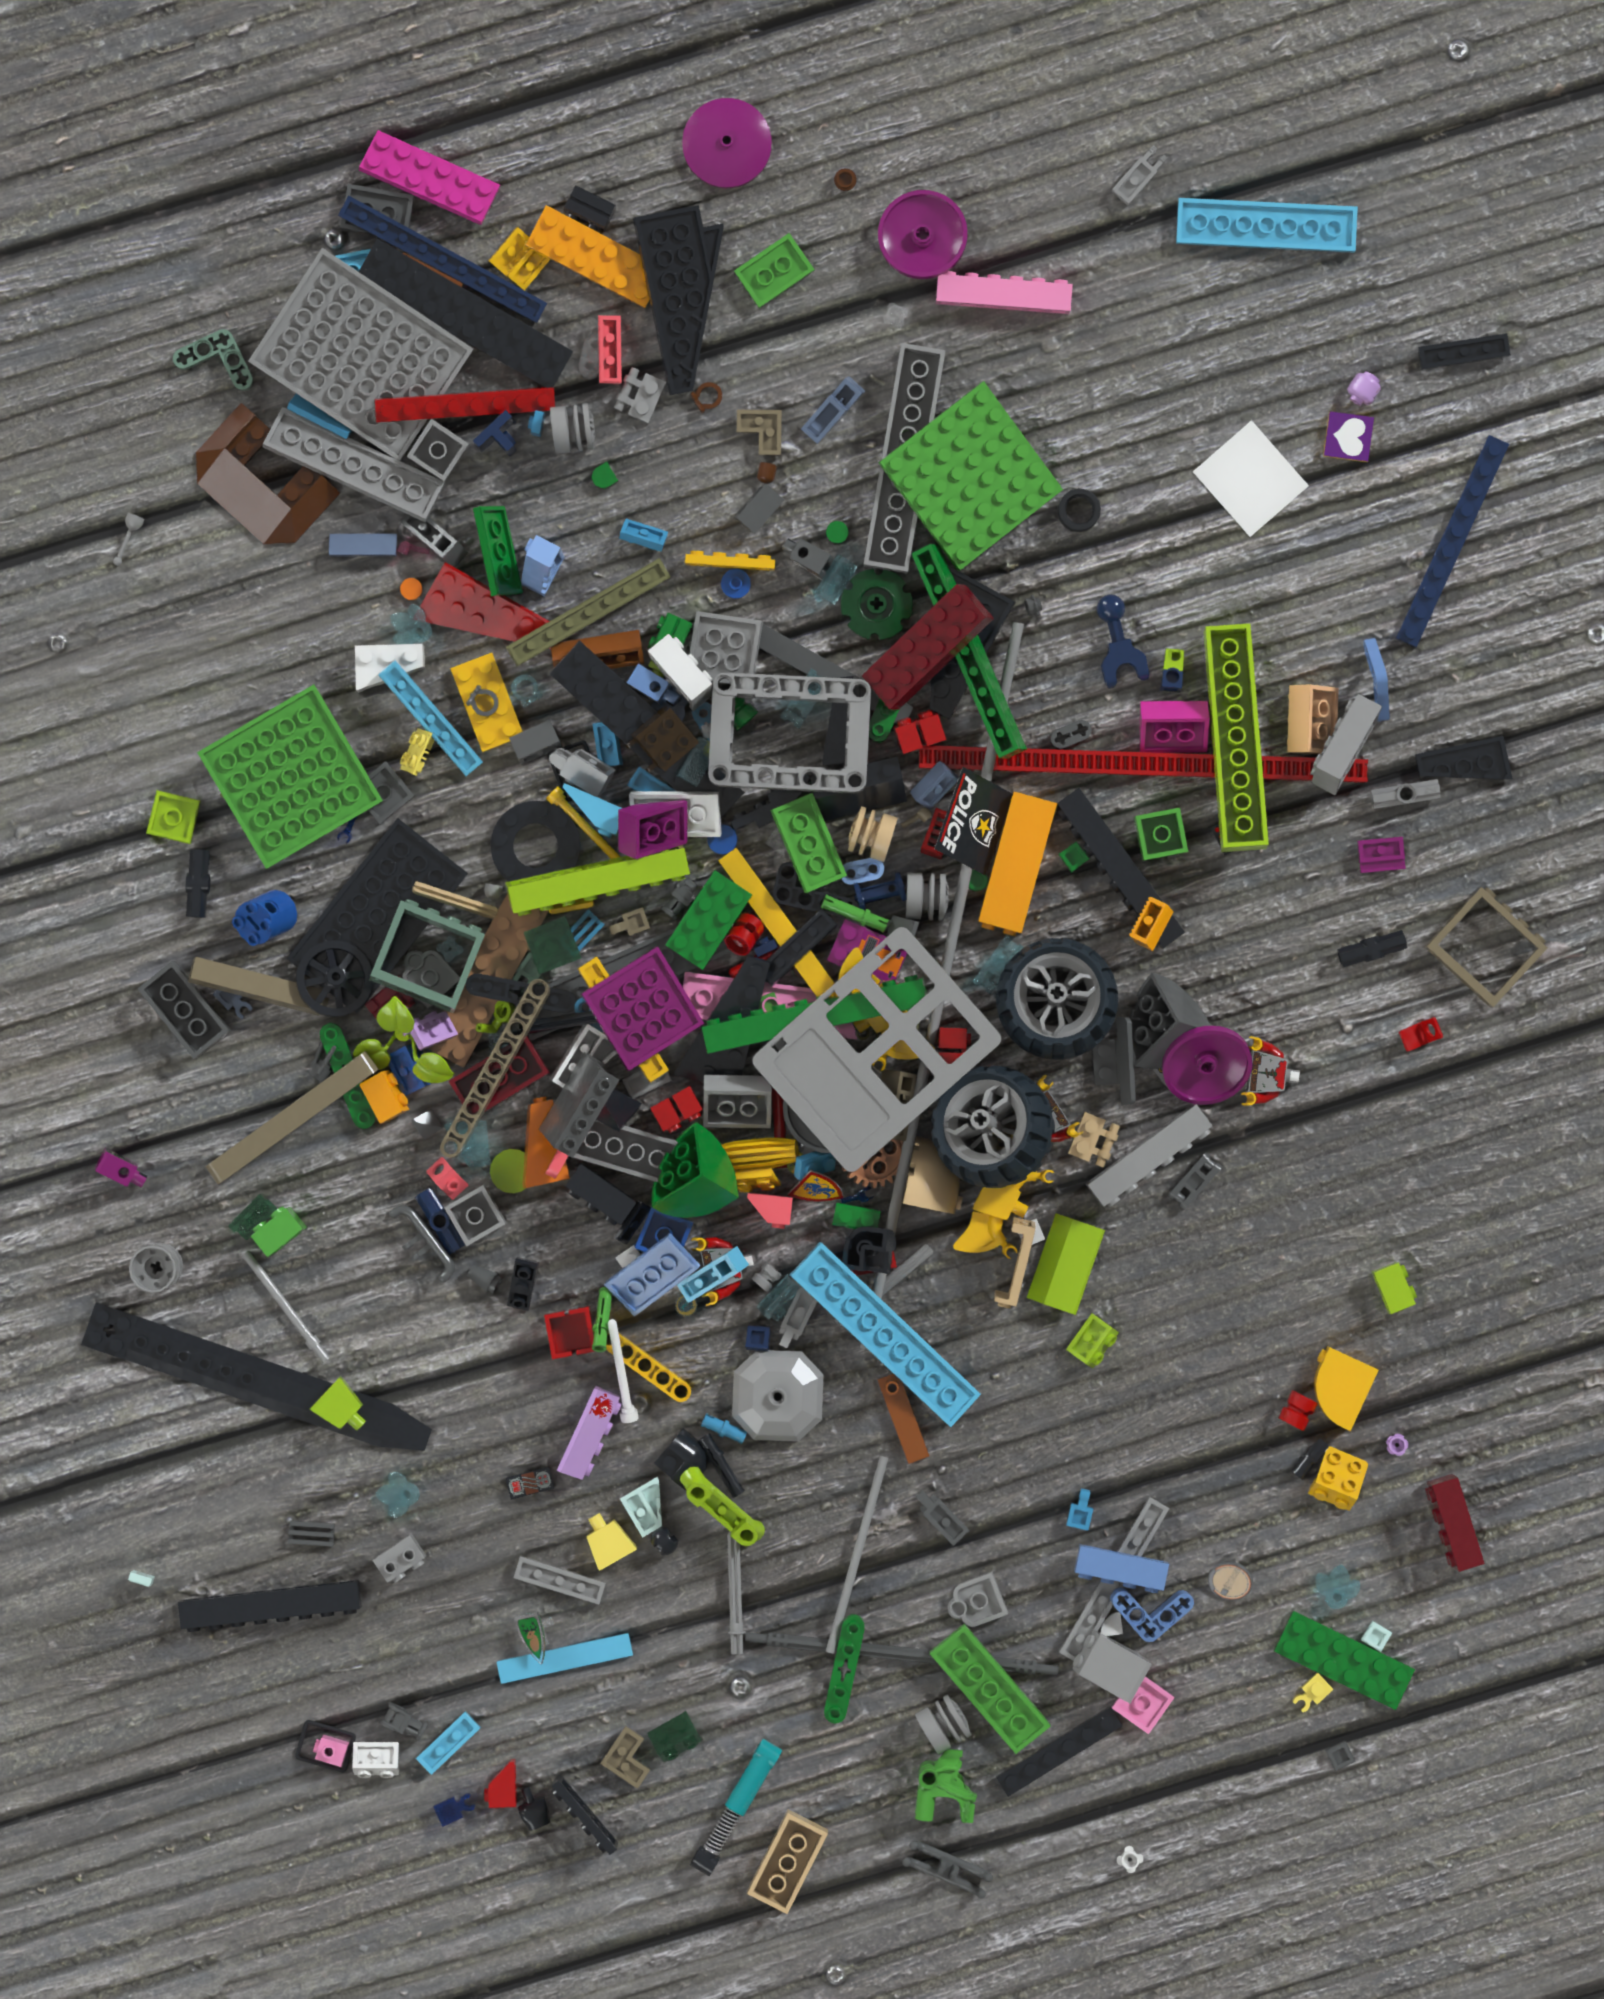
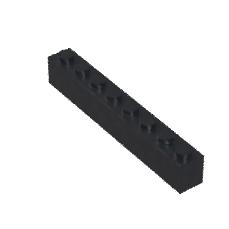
M1080 788L1057 803L1058 809L1056 812L1063 821L1067 819L1071 824L1069 830L1076 839L1080 837L1085 843L1082 846L1089 857L1094 856L1098 861L1095 864L1102 875L1107 873L1112 880L1109 882L1110 886L1116 893L1121 892L1125 898L1122 902L1129 911L1134 910L1137 916L1141 917L1140 913H1143L1142 909H1145L1144 905H1147L1146 902L1149 901V897L1163 902ZM1173 915L1157 942L1156 948L1158 946L1162 949L1185 933Z
M359 1580L184 1599L178 1602L180 1628L187 1629V1632L200 1631V1627L209 1626V1630L221 1629L223 1624L241 1627L245 1626V1622L254 1621V1625L268 1623L267 1619L285 1622L290 1621V1617L298 1616L299 1620L312 1618V1614L320 1613L321 1617L334 1616V1612L343 1611L344 1615L355 1614L357 1609L362 1607Z

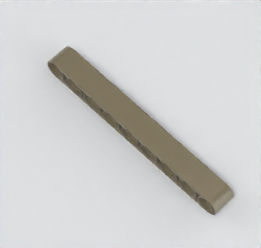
M535 979L527 987L441 1143L440 1150L445 1157L456 1158L463 1152L550 994V986L546 981ZM541 983L545 986V992L541 996H536L534 994V987ZM527 1003H531L534 1006V1012L529 1016L523 1013V1006ZM516 1023H521L523 1026V1032L520 1035L512 1033V1026ZM504 1043H510L512 1046V1052L508 1055H503L501 1052V1046ZM495 1062L501 1065V1071L497 1075H493L490 1072V1066ZM483 1082H487L490 1085V1091L486 1095H482L479 1091V1086ZM472 1102H476L479 1105V1111L474 1115L468 1111V1106ZM460 1122H466L468 1131L461 1135L457 1131V1126ZM451 1141L457 1145V1151L454 1154H449L446 1150L447 1144Z
M366 1051L209 1163L205 1166L219 1185L368 1078L378 1068Z

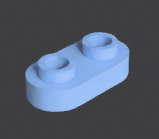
M872 858L848 862L843 865L845 872L847 873L848 870L852 869L855 871V876L853 878L845 876L841 880L848 885L877 880L883 875L884 865L882 861ZM870 865L877 867L875 873L869 872L868 868Z

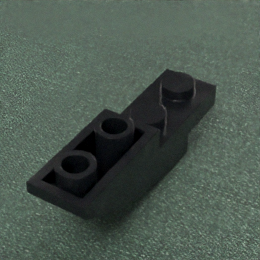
M808 774L805 775L803 781L807 784L810 780ZM770 789L771 792L767 794L770 803L767 804L766 801L760 802L753 806L754 811L747 814L744 810L733 816L734 820L731 821L734 830L736 831L754 821L759 829L774 821L770 810L798 799L803 791Z

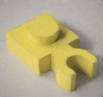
M1316 1672L1301 1687L1305 1693L1303 1695H1296L1292 1701L1296 1704L1299 1700H1304L1305 1705L1300 1710L1306 1712L1312 1700L1319 1704L1333 1688Z

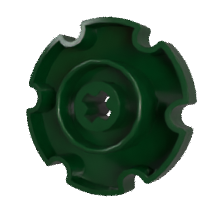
M873 568L864 570L850 579V583L853 585L852 589H844L841 597L842 616H849L851 619L848 623L849 629L859 637L867 640L870 639L871 635L876 634L880 641L889 639L903 630V626L900 624L901 620H909L912 612L911 593H904L902 590L906 584L904 580L894 572L886 569L883 570L882 574L877 575ZM875 599H879V603L883 604V606H879L878 610H874V606L870 605V603H874Z

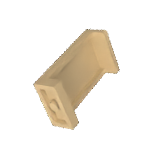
M1013 1217L1011 1232L1023 1234L1009 1292L995 1290L994 1301L998 1302L1000 1307L1011 1308V1306L1017 1305L1035 1234L1036 1225L1034 1221Z

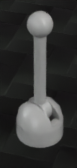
M128 512L125 518L128 531L118 556L113 559L114 565L119 566L122 564L121 558L132 531L142 527L145 519Z

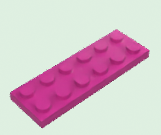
M379 130L359 166V171L479 225H482L500 189V185Z

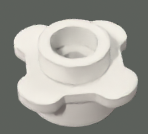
M1126 1846L1124 1853L1118 1856L1116 1861L1118 1865H1123L1128 1873H1133L1139 1863L1143 1862V1856L1137 1854L1132 1846Z

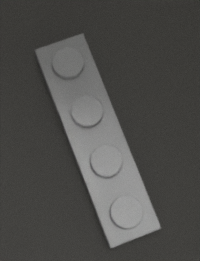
M523 1556L519 1558L513 1577L598 1605L606 1585L604 1581Z

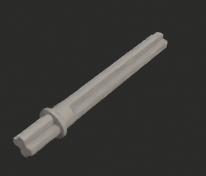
M924 1244L886 1276L882 1296L933 1254V1250L928 1244ZM836 1319L834 1320L841 1329L845 1328Z
M728 1533L730 1631H728V1634L731 1635V1654H743V1634H745V1631H743L740 1544L731 1537V1533Z

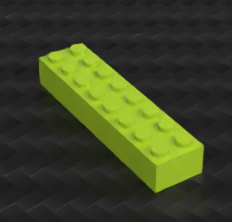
M680 845L638 859L626 855L505 882L511 910L513 913H518V916L531 914V910L540 908V911L553 909L554 904L561 903L562 906L575 904V900L581 898L584 901L597 899L599 894L605 893L606 896L617 895L621 889L627 888L628 891H635L641 889V885L650 884V886L664 884L663 880L666 879L680 881L686 879L685 875H689L690 871L685 848Z

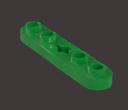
M879 699L869 723V739L875 743H881L887 739L899 710L889 709L881 699Z
M336 1023L325 1024L320 1030V1039L326 1054H328L332 1046L337 1047L329 1060L335 1073L342 1068L343 1064L347 1065L351 1062L353 1057L340 1026ZM358 1084L345 1093L343 1097L355 1125L366 1129L375 1122V1114Z
M854 1614L847 1616L842 1623L826 1697L824 1716L831 1723H840L845 1719L864 1635L865 1623L860 1616ZM845 1659H848L847 1667L851 1670L846 1671L843 1680L841 1679V1669H838V1667H842Z

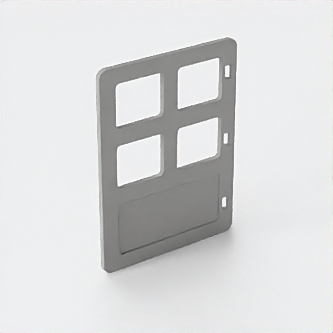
M899 927L760 1049L753 1057V1065L843 1168L849 1172H854L994 1050L1001 1042V1034L907 928ZM888 945L891 952L881 959L877 953ZM899 949H904L934 983V988L906 1013L901 1012L872 979V973ZM854 989L860 990L889 1023V1028L861 1053L854 1050L826 1017L827 1013ZM835 991L839 998L829 1006L824 1000ZM944 1000H949L980 1036L979 1040L952 1064L946 1063L917 1030V1024ZM783 1038L787 1045L777 1052L772 1047ZM899 1040L905 1041L934 1074L933 1081L906 1104L899 1101L871 1068L872 1064Z

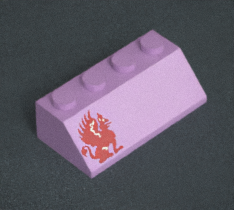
M597 1385L595 1386L557 1471L583 1480L584 1475L589 1477L594 1466L590 1462L594 1455L599 1456L604 1445L600 1443L603 1434L608 1436L613 1423L609 1421L612 1414L617 1415L622 1403L619 1402L621 1396Z

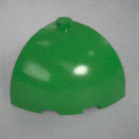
M695 1122L675 1140L678 1143L671 1153L666 1152L658 1168L661 1170L658 1182L653 1184L652 1208L669 1216L690 1218L707 1215L739 1198L735 1171L726 1151L710 1131Z

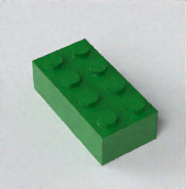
M714 870L665 946L704 970L752 897V894Z

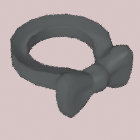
M477 685L466 704L467 706L471 705L477 714L490 716L497 710L499 701L493 691L481 689V686ZM478 694H488L493 698L494 706L490 711L483 712L478 709L474 700Z

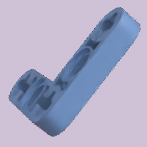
M1376 639L1363 640V645L1373 678L1374 702L1382 706L1377 721H1386L1390 719L1386 669Z
M1125 1588L1113 1590L1110 1596L1114 1607L1146 1642H1153L1186 1615L1194 1605L1192 1596L1187 1591L1180 1590L1148 1615ZM1119 1595L1124 1597L1129 1604L1127 1607L1118 1600L1117 1597ZM1179 1599H1186L1187 1604L1183 1606V1604H1180ZM1172 1604L1178 1610L1177 1613L1174 1611L1172 1607H1170ZM1140 1610L1141 1615L1139 1619L1131 1620L1129 1618L1131 1611ZM1170 1611L1172 1614L1171 1618L1165 1622L1161 1621L1160 1616L1162 1612ZM1145 1622L1153 1633L1150 1635L1146 1633L1141 1624Z

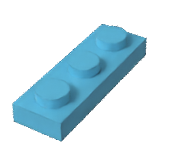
M465 1711L416 1759L432 1775L481 1727Z

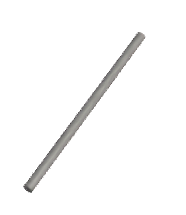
M879 1457L825 1652L834 1654L887 1466V1457Z

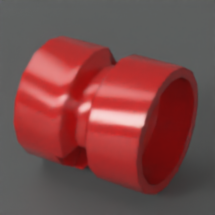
M743 913L739 915L733 927L724 938L725 945L737 955H748L762 935L764 925L752 914Z
M1292 1390L1287 1399L1289 1405L1283 1407L1278 1418L1304 1431L1309 1422L1308 1415L1314 1413L1318 1403Z

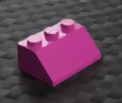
M1140 701V752H1207L1209 732L1208 701Z

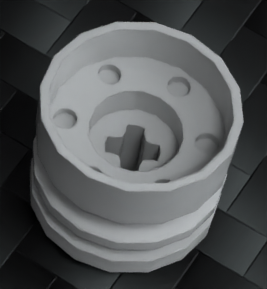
M582 403L583 414L578 413L577 404L573 405V415H568L565 406L550 407L556 454L571 453V442H576L579 452L583 451L582 441H587L588 450H594L595 425L588 403Z
M907 872L906 919L920 920L923 910H927L929 920H933V911L938 910V920H944L949 896L946 874H940L939 884H935L934 873H931L929 883H924L922 873Z
M161 1242L150 1244L138 1250L132 1257L129 1266L130 1277L134 1284L141 1290L150 1293L163 1291L176 1284L183 1271V1261L179 1252L171 1245ZM160 1262V1267L163 1269L156 1271L157 1267L154 1264Z
M948 1694L943 1697L947 1707L943 1708L938 1700L935 1701L937 1713L934 1714L928 1706L915 1713L920 1726L938 1755L951 1748L948 1738L951 1735L959 1743L962 1739L958 1731L962 1730L966 1738L972 1735L965 1715L959 1705Z

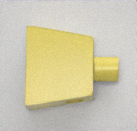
M600 1513L588 1519L594 1531L587 1535V1540L599 1571L637 1550L636 1544L615 1519L606 1524Z

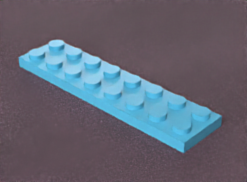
M1178 198L1176 244L1355 253L1358 207Z

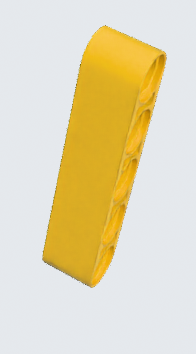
M619 1333L621 1347L628 1345L633 1349L631 1357H623L624 1363L678 1402H684L690 1397L691 1387L685 1380ZM606 1344V1350L613 1355L612 1345ZM641 1359H648L651 1362L649 1370L643 1371L639 1368V1361ZM660 1372L667 1373L669 1375V1382L666 1384L659 1383L657 1381V1374ZM683 1385L687 1388L688 1393L685 1397H678L675 1394L677 1386Z

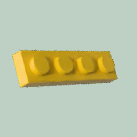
M690 551V554H685V565L775 571V560H771L769 555H758L756 559L748 558V554L740 553L735 554V557H726V553L713 552V556L704 555L703 551Z

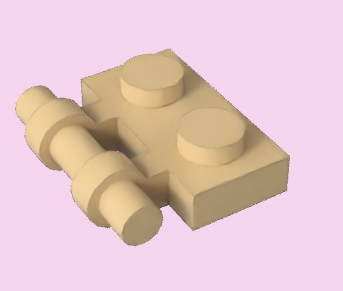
M1084 1112L1076 1131L1078 1133L1083 1131V1134L1074 1137L1068 1154L1088 1162L1092 1154L1098 1156L1095 1165L1104 1167L1106 1160L1110 1159L1112 1145L1118 1139L1119 1135L1117 1133L1120 1126L1112 1123L1109 1131L1102 1129L1106 1120ZM1100 1135L1106 1137L1101 1150L1095 1148Z

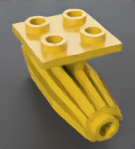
M769 1137L738 1140L721 1144L733 1165L737 1189L742 1193L752 1192L754 1188L774 1190L775 1186H781V1181L776 1177L772 1168L795 1163L796 1157L799 1156V1146L796 1139Z

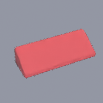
M598 315L599 383L620 385L622 383L621 316Z

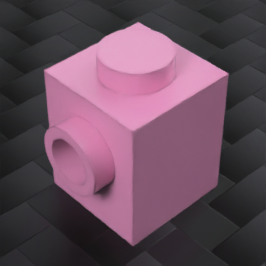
M323 1735L321 1740H316L313 1752L317 1753L315 1759L341 1767L349 1742Z

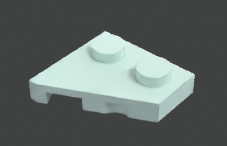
M657 1476L620 1498L642 1538L662 1527L660 1486Z

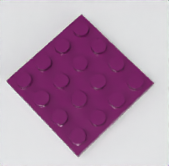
M658 946L581 993L627 1071L704 1024Z

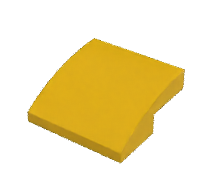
M516 227L488 262L525 291L550 259L526 247L529 236Z

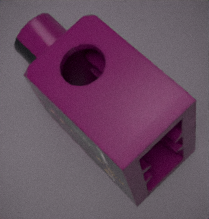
M106 1147L95 1166L96 1172L126 1187L131 1182L142 1188L147 1179V1175L137 1171L138 1164ZM122 1167L128 1169V1172L125 1175L119 1173L118 1171Z

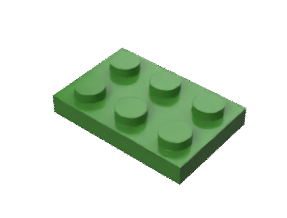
M788 233L734 270V273L760 309L814 272L815 269L790 233Z

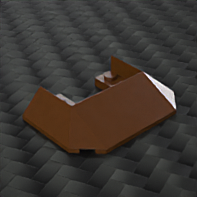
M240 403L196 452L197 484L263 544L296 543L341 493L322 475L304 466L277 495L245 467L263 447V442L270 428Z

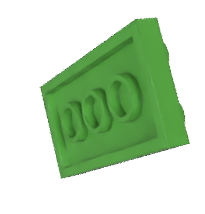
M813 793L770 810L805 893L847 876Z

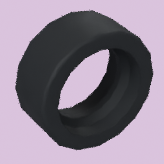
M1078 488L1070 490L1059 502V520L1070 531H1088L1096 524L1100 517L1101 507L1099 500L1095 494L1087 489ZM1077 497L1085 498L1092 506L1090 519L1081 524L1072 522L1066 514L1067 504Z

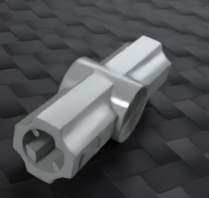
M1438 779L1370 790L1373 809L1441 798ZM1402 788L1410 791L1411 797L1409 800H1403L1400 797Z

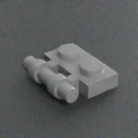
M631 367L629 374H626L623 381L625 383L621 392L617 393L614 409L622 412L626 404L631 407L628 413L629 416L649 424L666 382L645 373L643 380L640 381L636 379L639 370ZM633 386L639 388L635 399L628 397Z

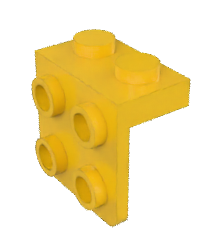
M1329 1447L1324 1453L1317 1477L1311 1484L1308 1494L1320 1501L1334 1504L1339 1509L1350 1511L1358 1499L1368 1463L1336 1448Z

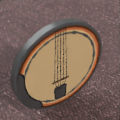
M1225 1561L1216 1564L1210 1570L1208 1583L1211 1590L1218 1597L1235 1601L1245 1598L1251 1592L1253 1578L1249 1570L1243 1565L1232 1561Z

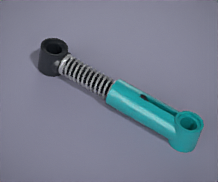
M765 1739L761 1740L751 1761L725 1803L727 1809L724 1810L725 1814H722L723 1817H720L721 1821H718L719 1824H716L717 1828H714L715 1831H712L713 1835H710L711 1838H708L709 1842L699 1847L690 1866L707 1876L711 1875L720 1859L721 1846H724V1843H726L725 1839H728V1836H730L729 1832H732L740 1816L746 1814L765 1778L777 1762L782 1749Z

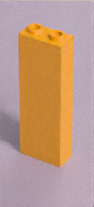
M1013 792L978 922L982 923V928L994 931L995 927L1004 929V934L1016 937L1017 933H1022L1057 803Z

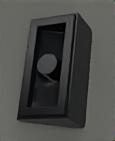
M639 1200L614 1238L625 1245L628 1244L651 1207Z

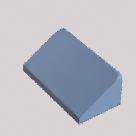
M939 761L915 785L910 793L916 802L930 810L957 783L959 776L943 762Z

